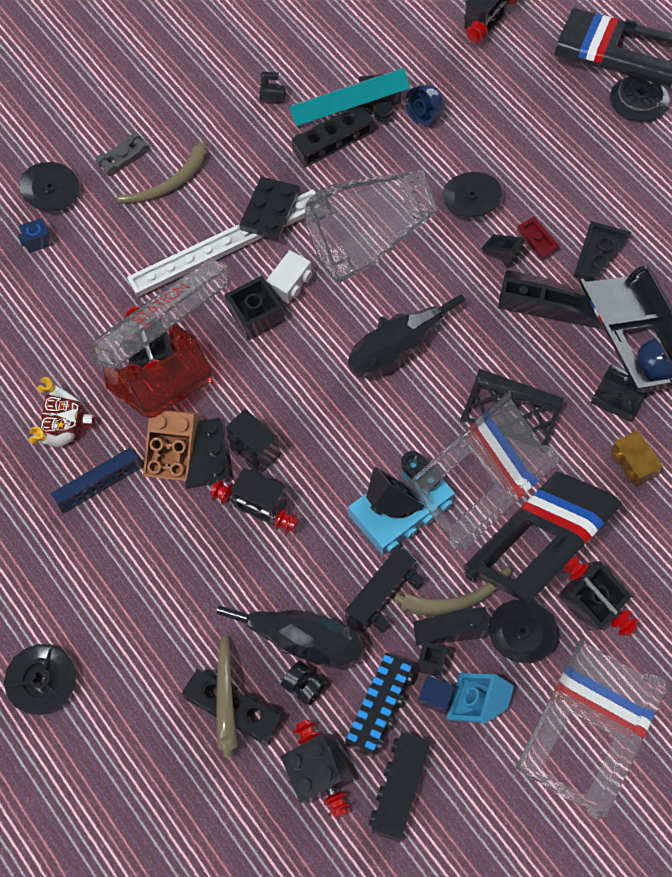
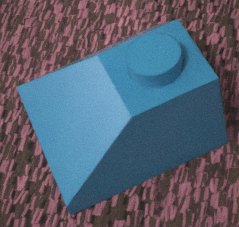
M459 673L447 719L449 721L487 723L508 709L514 685L496 674Z

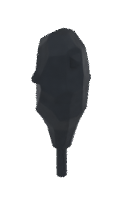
M459 294L439 308L432 306L416 313L396 314L389 320L381 316L378 319V328L367 333L356 343L349 355L348 366L353 376L374 378L385 373L392 375L394 370L424 343L427 336L442 321L443 315L465 301L464 296Z
M221 605L217 608L216 614L245 623L247 628L269 640L284 654H290L318 666L345 670L360 662L364 654L365 646L359 633L351 629L350 626H344L326 616L299 610L280 612L251 611L249 614Z

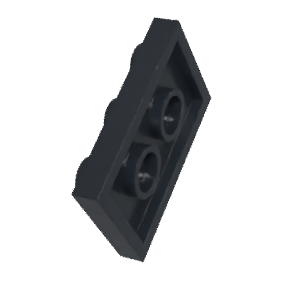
M261 176L239 224L240 230L280 240L300 193V186Z

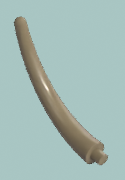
M199 142L197 146H194L182 168L165 182L141 192L117 196L116 201L120 204L141 202L160 197L177 189L193 177L204 163L208 151L205 149L206 144Z
M506 566L500 574L508 578L512 573V569ZM487 583L471 593L450 599H426L408 592L406 596L397 593L394 602L400 604V610L424 616H438L472 607L490 596L498 588Z
M222 636L220 639L217 670V746L219 750H223L225 758L233 756V749L237 748L231 686L229 637Z

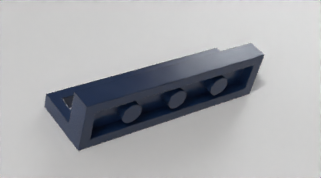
M128 448L55 490L51 495L64 514L142 468L135 452L133 453Z

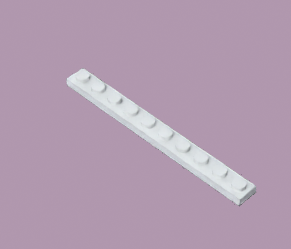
M314 190L298 196L286 226L323 209V203ZM238 224L128 276L127 279L134 293L139 297L264 236L241 231Z

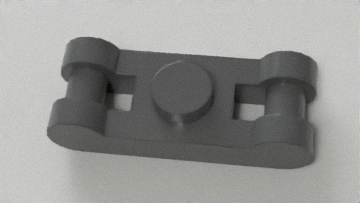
M134 132L117 147L106 154L98 155L95 162L104 168V172L108 176H112L146 154L150 146L146 141L141 140L142 138L137 132Z

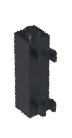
M397 547L346 608V622L354 629L360 628L362 631H365L371 623L377 630L383 633L389 626V621L378 614L401 585L407 581L413 588L418 590L423 584L424 578L418 573L413 572L416 568V560Z

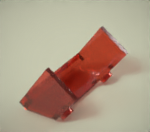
M173 321L168 322L170 346L175 353L147 370L135 364H130L119 370L106 359L102 361L106 389L147 418L158 416L210 383L213 379L212 368L195 337Z

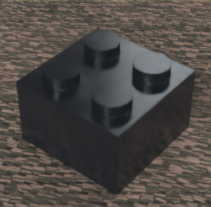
M263 276L224 294L227 309L247 340L285 320L283 306Z
M246 408L226 426L230 449L237 456L241 454L250 468L257 469L263 473L281 455L278 436Z

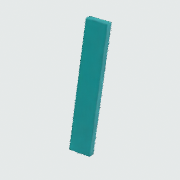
M401 68L291 105L289 108L295 125L298 126L410 89V84L405 68Z

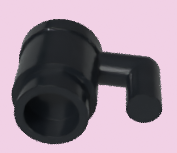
M263 71L261 73L260 102H284L285 85L269 83V80H279V72Z

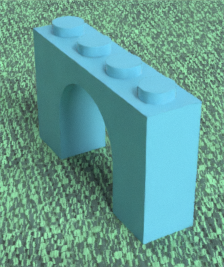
M415 463L408 464L412 468L416 467ZM401 469V476L413 488L420 501L424 504L422 510L416 511L405 518H390L384 513L380 516L370 508L371 504L366 498L367 494H365L348 506V516L382 555H385L387 552L392 553L400 546V542L406 538L411 539L417 534L421 526L431 524L438 513L441 511L446 512L453 506L455 493L442 478L437 489L425 491ZM431 478L425 479L427 483L433 482Z

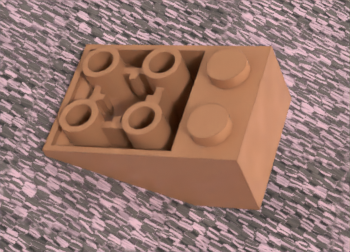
M157 408L149 410L144 477L186 481L199 413Z

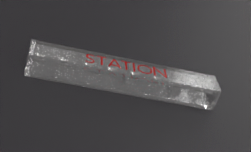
M208 258L90 343L94 362L112 370L116 369L229 285L231 279L228 264Z

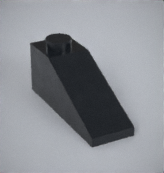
M486 607L461 609L413 622L416 646L423 645V641L439 644L487 638L489 633Z

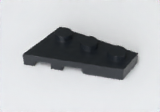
M591 221L573 277L587 281H596L631 237L632 232Z

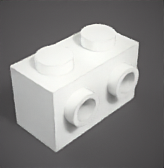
M290 250L266 280L278 299L289 304L292 298L298 296L301 286L312 277L311 262Z

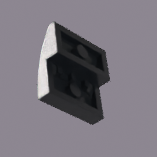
M611 364L590 403L632 422L647 392L638 393L627 372Z

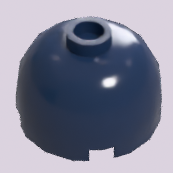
M421 84L413 87L406 94V99L408 98L406 110L415 124L418 125L420 122L426 127L440 119L445 110V100L437 87L430 84Z
M654 338L644 343L637 351L636 358L646 378L650 381L672 378V364L667 359L657 339Z

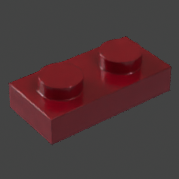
M535 216L517 226V232L521 237H524L526 243L541 260L559 250V244Z

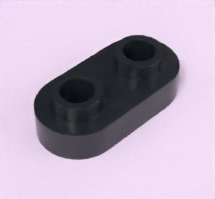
M409 451L402 456L401 468L403 472L425 491H433L438 488L441 474L425 457L416 451ZM415 463L416 467L412 468L408 464ZM431 478L433 482L427 483L425 479Z

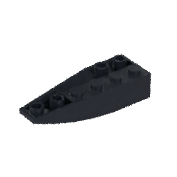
M506 270L498 308L603 329L584 293L549 278Z

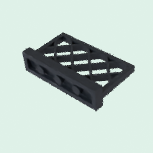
M479 369L461 416V421L473 424L477 419L467 417L469 410L479 406L483 415L485 411L481 404L493 400L497 410L489 413V416L492 417L500 414L504 424L497 426L503 436L545 451L564 398ZM478 387L488 389L491 396L479 401L476 395ZM502 395L508 396L512 404L500 408L496 398ZM524 402L530 404L533 411L521 416L517 405ZM514 407L518 418L507 422L503 411ZM544 410L553 412L552 420L545 423L542 422L538 414ZM535 415L540 425L528 430L523 419ZM521 421L525 431L520 434L512 433L509 425ZM542 428L545 435L543 443L534 441L530 433Z

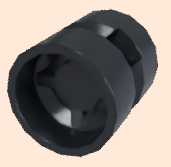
M302 661L296 662L281 682V686L290 694L296 693L297 699L307 707L319 697L327 684V681L317 673L311 674V668ZM307 680H308L309 683L305 686L304 689H302V687L304 686V684H305V683L307 682Z

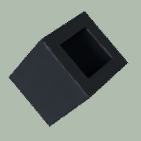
M423 641L417 664V672L440 678L447 647Z

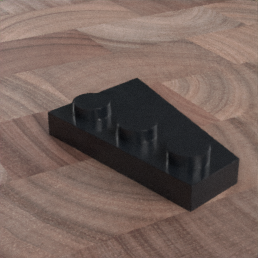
M220 417L198 421L185 484L186 489L213 485L220 480H224V482L231 481Z

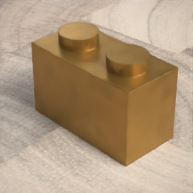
M638 430L614 442L611 449L612 458L621 465L626 479L632 482L635 487L659 476L663 466Z

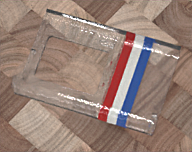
M507 392L409 480L410 486L449 539L447 541L448 544L455 551H464L560 461L557 453L552 448L540 443L511 400L510 396L512 395L510 392ZM473 452L494 482V486L454 524H450L429 495V490L469 453Z
M580 638L516 768L528 777L586 809V814L597 820H600L601 817L606 818L669 684L656 675L646 674L644 676L589 646L585 640ZM571 713L580 716L613 736V741L586 795L580 794L543 771V767Z

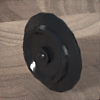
M41 162L30 166L23 173L19 182L20 193L24 200L34 208L44 211H59L70 206L77 199L80 191L79 179L75 173L67 166L56 162Z
M467 172L453 177L445 185L442 196L444 204L451 212L459 216L477 217L493 211L500 204L503 192L501 184L494 177L481 172Z
M512 600L503 603L493 612L489 621V637L494 648L504 657L517 663H534L543 660L553 651L558 639L557 625L551 614L541 605L534 602L527 604L521 600Z

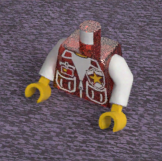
M48 377L40 379L42 383L46 384L47 388L39 385L37 390L40 393L48 391L49 395L45 397L40 428L33 427L29 431L30 434L36 435L29 438L30 443L36 444L40 440L43 444L61 447L73 440L79 439L82 427H94L95 416L93 414H84L82 404L77 398L56 385L52 386V381Z

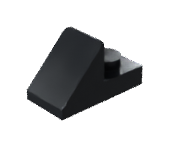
M493 234L481 249L485 255L499 256L505 267L509 268L520 254L525 239L524 237Z

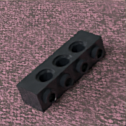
M362 105L349 108L347 111L333 116L328 121L315 125L312 129L292 138V151L304 168L374 133V120Z
M196 669L181 694L186 701L217 718V696L215 698L206 697L209 690L217 689V676L207 669L204 672ZM231 683L232 699L240 703L239 707L233 710L235 729L268 747L282 723V718L279 715L280 711L268 704L264 707L250 693L241 694L237 691L238 688ZM253 712L261 715L257 722L248 721V716Z

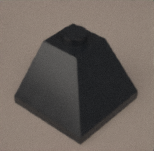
M376 466L374 467L366 498L371 504L370 508L380 516L384 513L392 518L424 508V504L410 487Z

